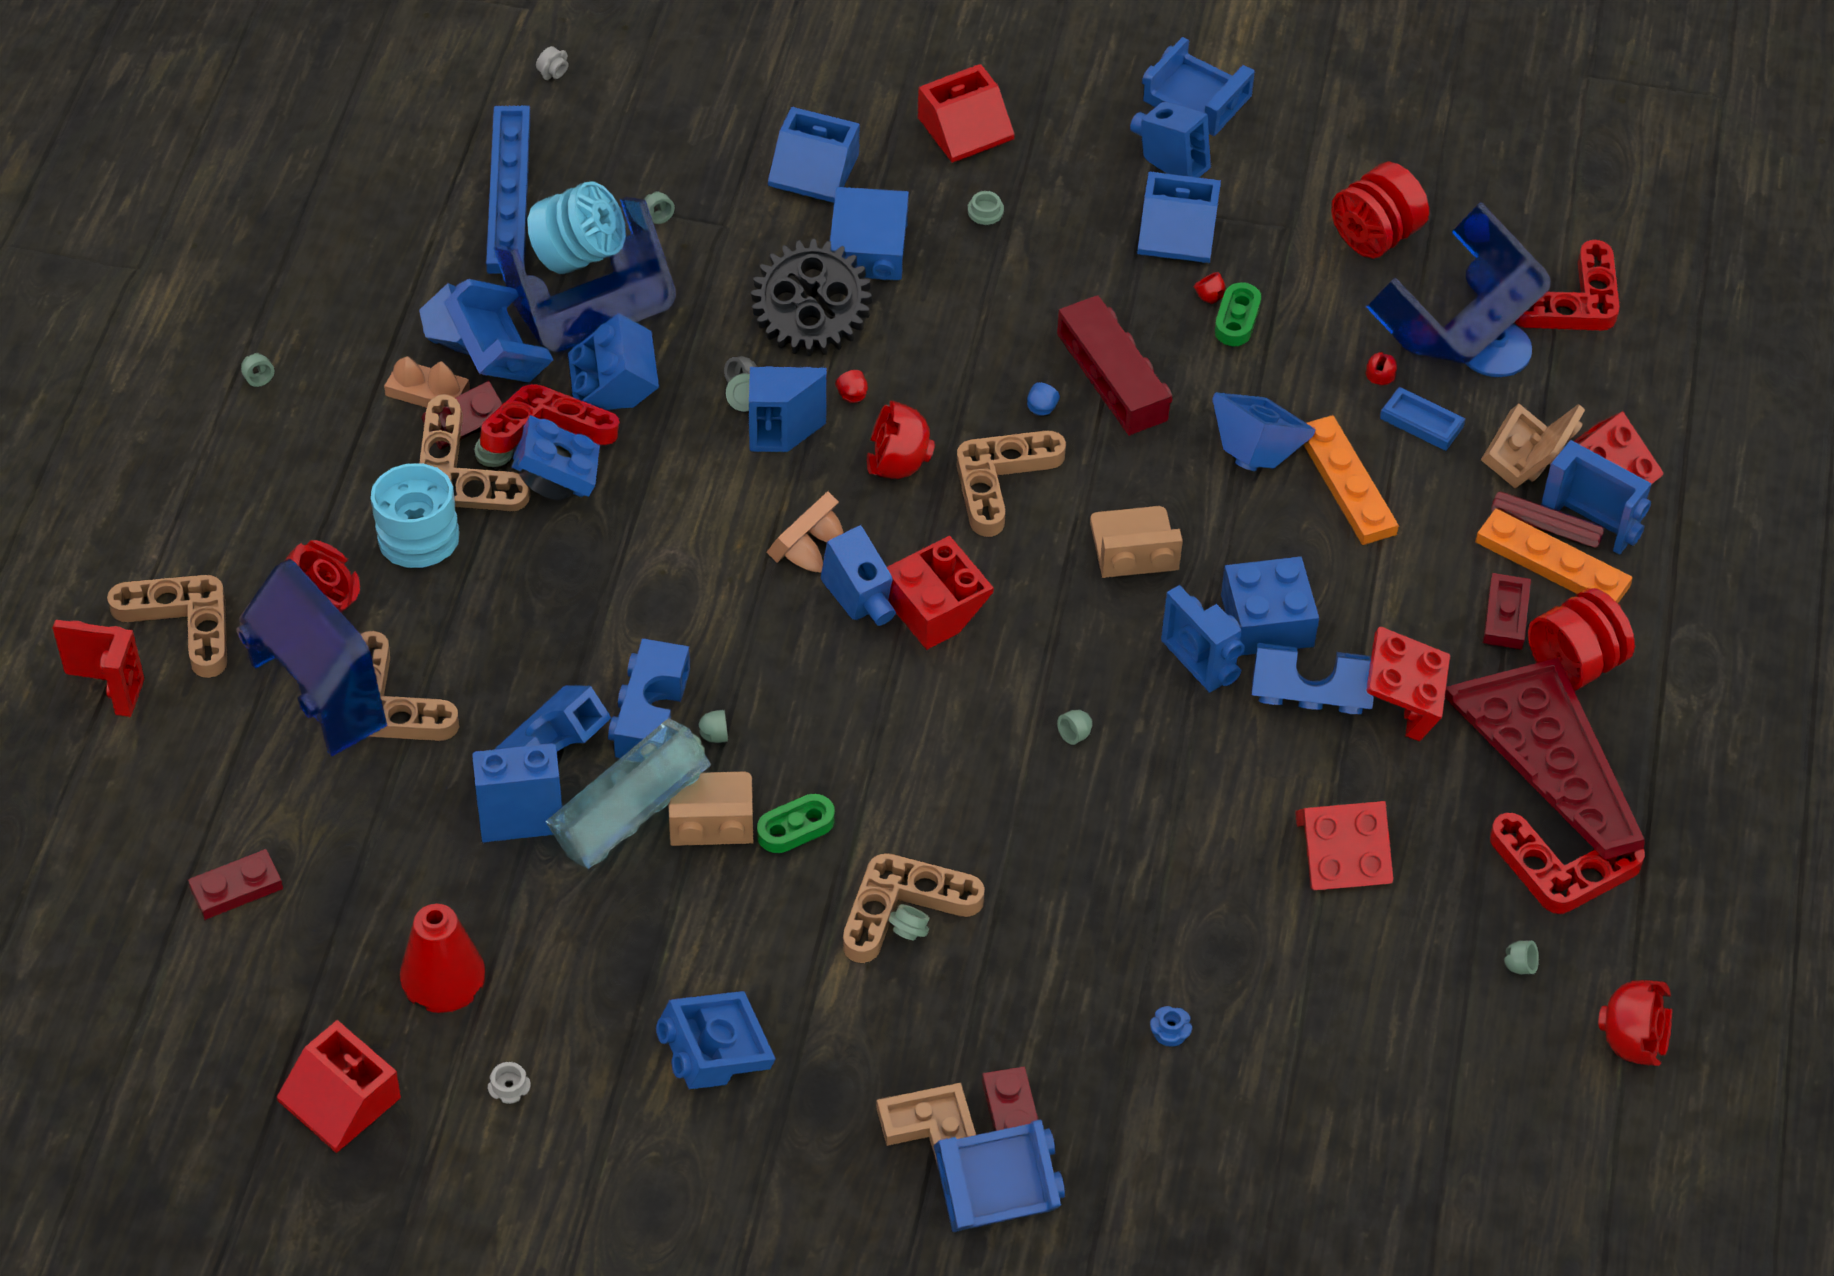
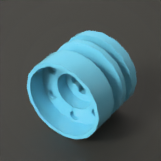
M594 181L584 182L575 188L567 189L563 194H555L538 201L531 207L527 219L528 234L535 253L549 270L558 274L570 273L587 266L590 262H598L603 258L616 255L623 248L626 238L625 221L621 208L614 196L604 186Z
M416 463L391 468L379 476L372 486L371 504L376 521L375 528L378 534V545L383 556L392 563L407 568H424L440 563L450 556L458 545L460 532L455 512L454 490L448 475L437 467Z

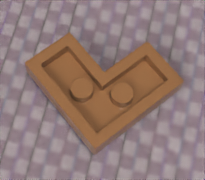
M961 1083L877 1100L876 1109L887 1146L929 1137L936 1159L934 1145L939 1140L952 1137L960 1139L976 1135Z

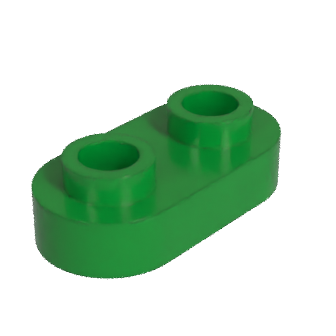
M1240 282L1232 284L1226 289L1215 323V336L1223 344L1240 346L1247 343L1251 338L1261 303V293L1255 286Z
M808 794L765 813L757 824L759 844L769 852L783 853L825 835L834 825V805L823 795ZM811 818H818V819H819V820L816 821V822H811V821H809V819H811ZM775 834H781V835H783V836H781V837H774L773 835H775Z

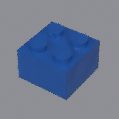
M1302 556L1225 565L1221 597L1226 614L1233 616L1242 630L1240 641L1245 645V649L1241 655L1256 654L1257 643L1297 647V649L1314 647L1319 615Z

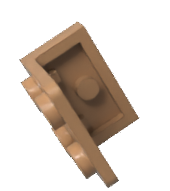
M1517 404L1508 413L1481 461L1514 488H1517L1528 479L1533 482L1542 474L1548 464L1551 465L1553 460L1564 449L1566 442L1571 440L1581 429L1583 423L1579 420L1585 409L1578 404L1547 427L1522 405Z
M1153 506L1095 512L1091 515L1090 525L1102 578L1179 570L1182 536L1180 529L1171 530L1167 511L1164 507Z
M748 772L674 774L670 778L669 826L671 846L753 843L752 776Z

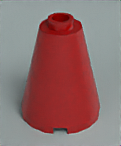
M430 904L417 912L400 970L401 986L408 1000L414 1004L417 1002L420 1005L426 1006L427 1011L434 1013L453 1012L467 1006L474 1000V995L480 987L482 989L485 982V966L480 953L455 912L443 904Z

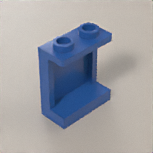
M1182 37L1174 46H1169L1165 50L1162 59L1155 66H1150L1146 70L1142 80L1144 85L1143 101L1154 107H1157L1162 102H1169L1208 114L1209 134L1215 136L1252 96L1255 70L1242 65L1232 76L1191 56L1188 53L1189 40Z
M836 187L830 236L832 252L843 246L845 247V259L855 255L857 257L856 267H865L866 276L864 278L901 280L905 231L908 221L909 192Z
M472 279L458 284L455 291L443 302L479 374L529 383L553 361L548 348L524 344L507 312V307L519 297L515 288Z
M1570 440L1551 463L1541 505L1557 511L1566 506L1617 534L1613 551L1620 555L1628 544L1634 546L1644 531L1645 526L1641 524V521L1651 506V501L1647 498L1652 483Z
M555 744L485 750L473 753L482 842L564 834Z
M1041 1119L1032 1121L1030 1124L970 1137L943 1139L934 1145L952 1232L1054 1211L1061 1206L1060 1198L1065 1197L1062 1176L1060 1172H1053L1050 1155L1055 1154L1053 1136L1049 1128H1043Z

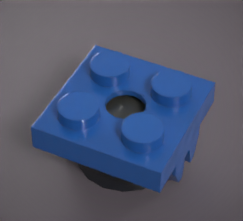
M530 415L524 425L522 439L514 453L512 468L520 471V477L529 488L544 497L563 500L570 497L572 492L581 498L584 495L589 497L596 483L600 445L594 443L585 435H575L559 428L550 420L538 419Z

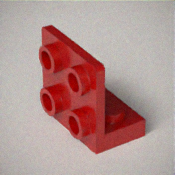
M1623 411L1598 422L1574 440V442L1650 483H1654L1663 476L1662 469Z
M55 620L52 628L64 672L69 675L107 680L106 693L107 697L112 700L115 715L131 717L145 680L133 630H126L118 626L91 625L81 621Z
M1379 627L1375 631L1366 691L1370 695L1405 708L1404 718L1408 719L1405 736L1420 742L1442 718L1450 654L1384 627Z
M1385 801L1312 807L1295 811L1297 827L1305 826L1310 886L1312 890L1381 885L1393 882Z

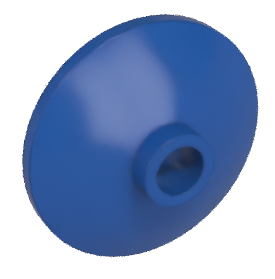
M1484 319L1473 322L1461 332L1458 340V353L1462 361L1477 373L1490 377H1507L1519 373L1528 365L1532 355V344L1526 333L1516 325L1499 319Z

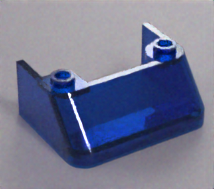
M631 197L620 199L631 234L626 236L623 248L616 255L610 257L614 272L551 297L546 284L540 278L526 275L517 248L502 245L493 247L506 286L515 288L519 294V297L512 303L542 347L557 352L580 344L602 324L608 322L618 313L637 322L663 312L672 306L676 297L675 286L645 199Z
M1482 202L1452 231L1476 258L1466 269L1467 282L1479 295L1447 325L1442 327L1395 277L1367 306L1368 310L1398 342L1413 354L1459 363L1470 362L1535 304L1550 288V277L1547 271Z
M292 559L276 565L240 616L241 626L237 627V633L247 648L251 665L254 668L276 658L298 682L301 695L297 698L298 703L309 719L315 717L321 724L327 751L331 756H334L388 726L372 657L360 633Z

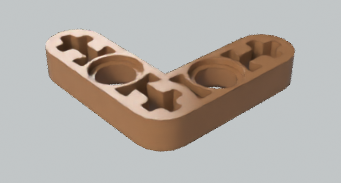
M447 394L432 398L426 409L420 463L439 468L448 475L453 487V479H457V495L454 496L455 507L517 511L524 508L530 499V489L518 473L457 468L463 422L461 406L457 399ZM446 406L454 414L448 415L446 418L445 426L447 432L440 430L441 421L439 415L436 414L441 413L443 407ZM437 441H445L451 446L450 453L444 458L438 459L430 455V448ZM479 480L484 483L483 493L474 498L466 496L463 493V489L467 482ZM491 482H495L497 490L504 491L509 490L511 484H517L518 490L522 493H515L514 499H508L506 492L494 491L495 499H490L492 495Z
M1039 431L972 439L963 442L957 449V470L970 525L974 532L981 536L991 537L1002 532L1005 526V506L997 475L1046 470L1060 466L1065 459L1066 441L1062 435L1054 431ZM1045 447H1050L1052 452H1047ZM1008 449H1014L1021 453V456L1016 459H1007L1001 453ZM1028 449H1032L1031 455H1028ZM989 453H994V460H991V454ZM970 456H975L977 461H972ZM976 483H985L991 489L985 493H978L973 491L971 486ZM988 506L989 515L992 520H986V517L983 515V507Z
M198 575L123 582L115 585L108 592L107 599L111 615L121 622L188 617V648L192 670L197 675L207 678L217 676L225 670L227 666L226 603L222 582L217 577ZM204 592H210L208 598H202ZM164 593H173L177 596L173 602L168 604H160L156 601ZM184 593H188L189 600H185ZM148 596L149 604H144V597ZM125 599H130L129 605H123ZM206 620H212L218 624L215 629L208 632L197 629V626ZM204 646H211L213 655L209 661H203L205 659Z
M368 631L360 634L354 640L341 707L343 726L346 731L352 735L435 741L452 738L459 729L458 710L455 705L450 701L441 699L384 696L390 663L389 642L386 636L380 632ZM370 648H377L373 652V664L367 663L366 653H369ZM364 677H370L377 681L369 689H361L355 685L359 679ZM359 712H366L363 714L362 719L354 718L358 716ZM378 712H382V721H377L379 719ZM397 712H407L411 715V718L403 724H396L389 720ZM419 714L424 715V717L422 716V724L419 723ZM439 717H446L444 718L442 724L435 723L438 721Z
M884 853L877 855L868 864L843 934L844 953L850 960L858 963L869 962L876 958L890 925L888 918L891 912L895 911L898 900L968 917L977 914L982 909L984 885L977 877L893 854ZM885 870L892 871V874L887 879L880 878V875H883ZM905 874H907V885H902V881H904ZM929 878L937 884V887L932 891L922 892L914 884L919 879ZM944 885L950 886V889L947 890V896H944ZM964 891L972 892V895H969L967 900L960 899ZM878 901L885 906V910L880 914L871 915L866 913L862 907L867 902ZM864 926L869 929L868 941H865L863 946H857L855 942L860 940Z

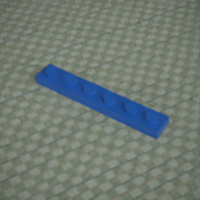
M494 106L486 261L487 273H524L530 106Z

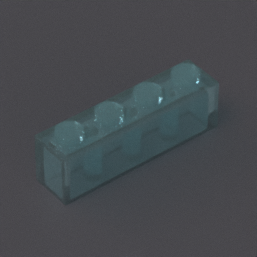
M668 718L545 822L568 858L589 869L594 864L603 861L609 851L624 838L632 836L639 829V826L651 815L664 809L669 804L670 799L684 787L696 782L700 774L711 764L690 729Z

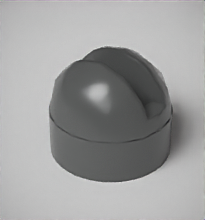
M744 356L728 359L724 368L727 382L738 374H750V367H757L756 364Z

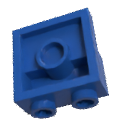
M1180 585L1171 589L1166 595L1161 641L1209 693L1222 685L1228 686L1232 684L1241 674V669L1237 666V658L1245 649V645L1240 641L1242 630L1239 623L1233 616L1227 615L1217 604L1204 611L1199 600L1194 596H1189Z
M745 991L669 1000L657 1022L656 1030L659 1041L662 1044L669 1043L673 1052V1073L677 1078H684L689 1089L727 1085L732 1074L769 1070L776 1060Z

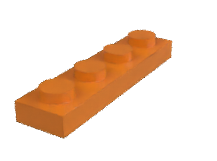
M1334 415L1307 422L1308 425L1316 430L1313 437L1303 445L1361 544L1365 545L1397 535L1399 527L1397 521Z
M1495 508L1477 533L1475 543L1576 594L1587 588H1598L1607 593L1618 604L1630 588L1632 576Z

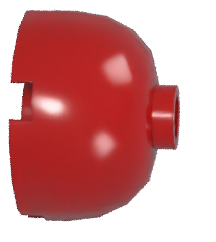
M889 401L890 406L884 405L871 435L870 441L875 442V455L868 453L867 470L869 474L882 478L899 479L914 474L920 468L923 461L928 463L932 457L935 443L929 439L930 428L923 415L908 405Z
M310 540L307 545H302V543L297 545L287 556L279 571L278 584L285 603L294 612L304 618L318 621L334 618L357 599L360 592L359 577L356 571L352 575L344 565L348 559L343 553L327 543Z
M1650 980L1628 982L1621 985L1612 994L1608 1006L1603 1005L1599 1012L1600 1031H1606L1609 1046L1616 1055L1625 1061L1660 1066L1661 1062L1656 1058L1657 1052L1660 1055H1666L1672 1025V1009L1664 1008L1663 996L1671 997L1670 989L1666 982Z

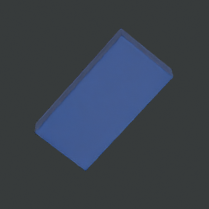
M1401 387L1389 399L1381 410L1380 415L1381 420L1445 451L1464 428L1465 418Z

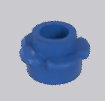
M1161 1007L1155 1012V1017L1150 1021V1028L1154 1037L1165 1046L1173 1047L1180 1045L1189 1037L1192 1031V1025L1189 1023L1190 1016L1181 1008ZM1174 1022L1175 1026H1170L1167 1023Z

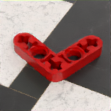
M1600 240L1585 242L1581 246L1578 258L1581 293L1520 292L1513 299L1510 313L1512 321L1525 328L1608 330L1616 324L1620 307L1612 248ZM1594 256L1600 261L1598 267H1594ZM1596 280L1602 281L1608 287L1605 289H1596L1589 284V282ZM1598 303H1603V314L1597 309ZM1561 306L1568 307L1574 313L1562 315L1555 308Z
M530 384L521 387L481 425L480 445L483 449L492 453L511 451L522 439L523 428L530 415L538 419L550 420L559 428L575 435H585L596 444L607 445L612 444L618 438L619 418L612 412L550 388Z
M1504 813L1495 818L1490 833V842L1495 850L1540 904L1548 911L1557 914L1569 912L1635 877L1640 872L1645 857V851L1642 849L1623 854L1621 856L1624 858L1616 862L1617 856L1604 859L1596 850H1593L1564 866L1522 816L1515 813ZM1505 830L1509 834L1503 835L1502 832ZM1516 832V833H1517L1516 839H1515V837H1514L1513 835H1511L1510 833ZM1535 856L1544 862L1545 867L1534 870L1527 867L1523 860L1526 857ZM1625 857H1632V861L1630 862ZM1588 868L1595 869L1601 873L1603 879L1598 882L1588 881L1582 876L1581 871ZM1554 888L1557 892L1568 889L1566 897L1561 893L1552 894V889Z

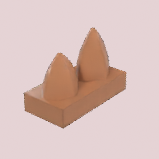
M407 356L396 362L384 388L385 396L427 408L432 398L443 394L455 398L469 391L470 385L469 379L454 375L450 368L442 361L435 364L432 368L418 365Z
M826 492L775 540L767 553L777 563L786 557L797 566L821 573L823 566L822 556L817 545L808 534L811 533L819 540L825 542L843 534L841 523L832 511L839 502L829 492Z

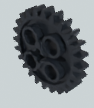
M816 239L811 240L809 248H804L802 242L797 240L796 250L793 252L786 245L782 246L784 256L780 258L771 253L772 267L761 264L760 271L763 277H754V286L757 290L751 291L752 301L756 302L752 305L753 313L755 316H760L757 319L758 327L760 329L768 327L766 330L768 340L778 336L777 341L780 349L790 342L793 354H796L800 347L803 346L806 347L807 355L811 356L814 347L819 346L823 355H826L827 344L830 343L840 350V338L844 337L852 342L854 340L852 328L862 331L864 327L861 318H869L870 316L869 307L866 305L872 304V294L867 292L871 289L870 279H863L866 276L865 267H856L857 257L855 255L845 259V247L843 246L832 252L831 241H827L821 249L817 248ZM811 269L821 271L820 275L812 278L804 274ZM789 276H794L795 278H797L800 284H798L793 279L789 278ZM804 290H805L806 293L809 295V297H807L806 299H805ZM782 293H791L794 295V297L788 301H781L777 299V297ZM834 294H844L847 296L841 302H833L829 299ZM817 296H818V299H819V304H818L817 301L814 299V298L817 297ZM824 311H826V312H827L828 314H830L831 316H834L835 318H834V319L828 318V317L824 314ZM809 317L819 319V322L812 326L802 323L803 320Z

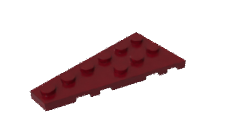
M1559 658L1446 687L1445 698L1604 859L1644 849L1645 839Z

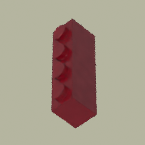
M1098 295L1059 309L1058 337L1128 436L1168 421L1169 408L1172 403L1171 391L1166 383H1161L1157 378L1149 359L1142 357L1137 350L1131 334L1124 332L1119 325L1113 309L1106 307Z

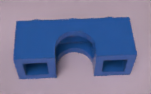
M642 638L638 654H631L628 664V677H630L628 685L623 684L621 686L618 698V708H621L619 717H612L608 732V739L614 741L616 758L663 765L665 758L664 749L668 746L667 741L672 734L671 710L654 707L650 704L663 699L681 702L690 672L689 646Z
M1257 643L1251 691L1252 695L1259 696V702L1282 705L1283 699L1299 701V707L1316 710L1322 709L1323 704L1339 705L1338 711L1349 714H1362L1363 708L1372 709L1374 696L1366 691L1371 656L1336 652L1335 666L1332 673L1323 680L1310 681L1302 677L1297 671V647Z
M565 685L495 749L552 743L556 745L557 752L573 743H585L611 719V716L591 686Z

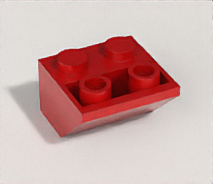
M981 64L919 87L918 119L952 163L1014 139V131L1000 89Z
M950 535L887 567L893 579L888 601L926 650L959 634L994 591V587Z
M338 1020L304 1047L277 1096V1100L336 1153L401 1098L397 1071Z

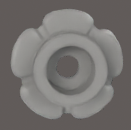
M551 46L541 53L537 59L536 68L541 72L545 80H549L551 77L558 79L563 76L568 68V62L566 61L568 57L567 52L564 50L559 51Z
M504 1062L493 1069L490 1075L491 1082L488 1084V1091L494 1099L500 1098L503 1103L511 1104L518 1102L521 1098L520 1096L526 1095L529 1092L531 1082L526 1077V1071L519 1064ZM506 1083H513L511 1087L505 1086Z

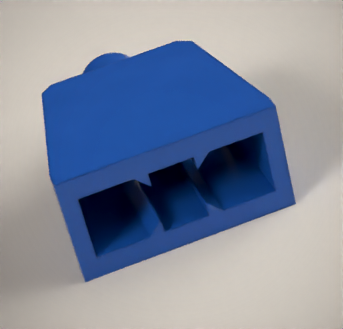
M1162 102L1147 115L1139 112L1133 117L1130 129L1132 132L1142 136L1143 155L1151 164L1167 174L1197 178L1211 168L1208 114L1173 103Z
M857 526L827 541L820 577L824 585L852 619L858 620L869 614L877 626L889 622L896 614L895 609L888 601L893 579L862 526Z

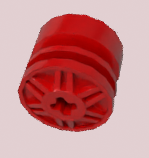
M1384 162L1364 174L1359 181L1351 183L1348 188L1338 192L1332 200L1331 213L1334 225L1342 239L1361 256L1373 259L1382 256L1390 248L1395 247L1401 239L1408 238L1422 228L1429 219V204L1423 188L1410 171L1397 163Z
M1587 588L1575 597L1569 598L1562 606H1556L1530 622L1528 629L1529 646L1535 661L1539 663L1559 658L1574 692L1601 676V673H1607L1629 660L1633 656L1635 649L1634 633L1625 613L1607 593L1598 588Z

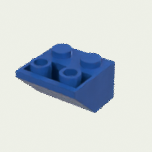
M791 107L779 132L768 186L834 203L836 187L845 186L859 156L860 124Z
M1149 172L1137 254L1210 263L1221 180Z
M620 313L616 314L605 324H602L594 333L580 344H577L568 353L573 398L604 410L632 408L659 388L652 331Z
M750 367V451L788 452L826 424L827 368Z

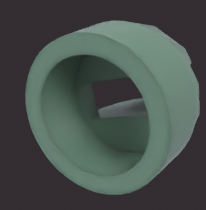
M656 191L655 193L648 194L643 201L644 213L653 223H664L674 213V203L662 192ZM657 205L658 211L654 212V207Z
M254 353L244 358L241 363V371L250 385L258 387L267 384L272 379L274 366L266 356ZM257 366L259 372L254 374L253 368Z
M725 710L711 711L705 714L699 722V732L702 738L713 743L728 742Z
M1070 710L1058 717L1057 726L1059 733L1067 743L1074 745L1089 736L1092 728V719L1088 713L1082 710Z
M1518 941L1506 948L1507 956L1504 958V962L1510 971L1517 974L1536 973L1539 964V954L1534 941Z

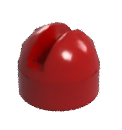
M1219 272L1202 278L1193 286L1198 296L1207 303H1216L1219 299L1223 298L1226 291L1224 280Z
M1384 352L1373 354L1367 363V378L1377 385L1391 383L1395 379L1397 370L1394 357L1384 354ZM1379 365L1384 366L1382 371L1377 370Z
M859 370L843 373L835 383L840 396L847 402H860L867 394V381Z

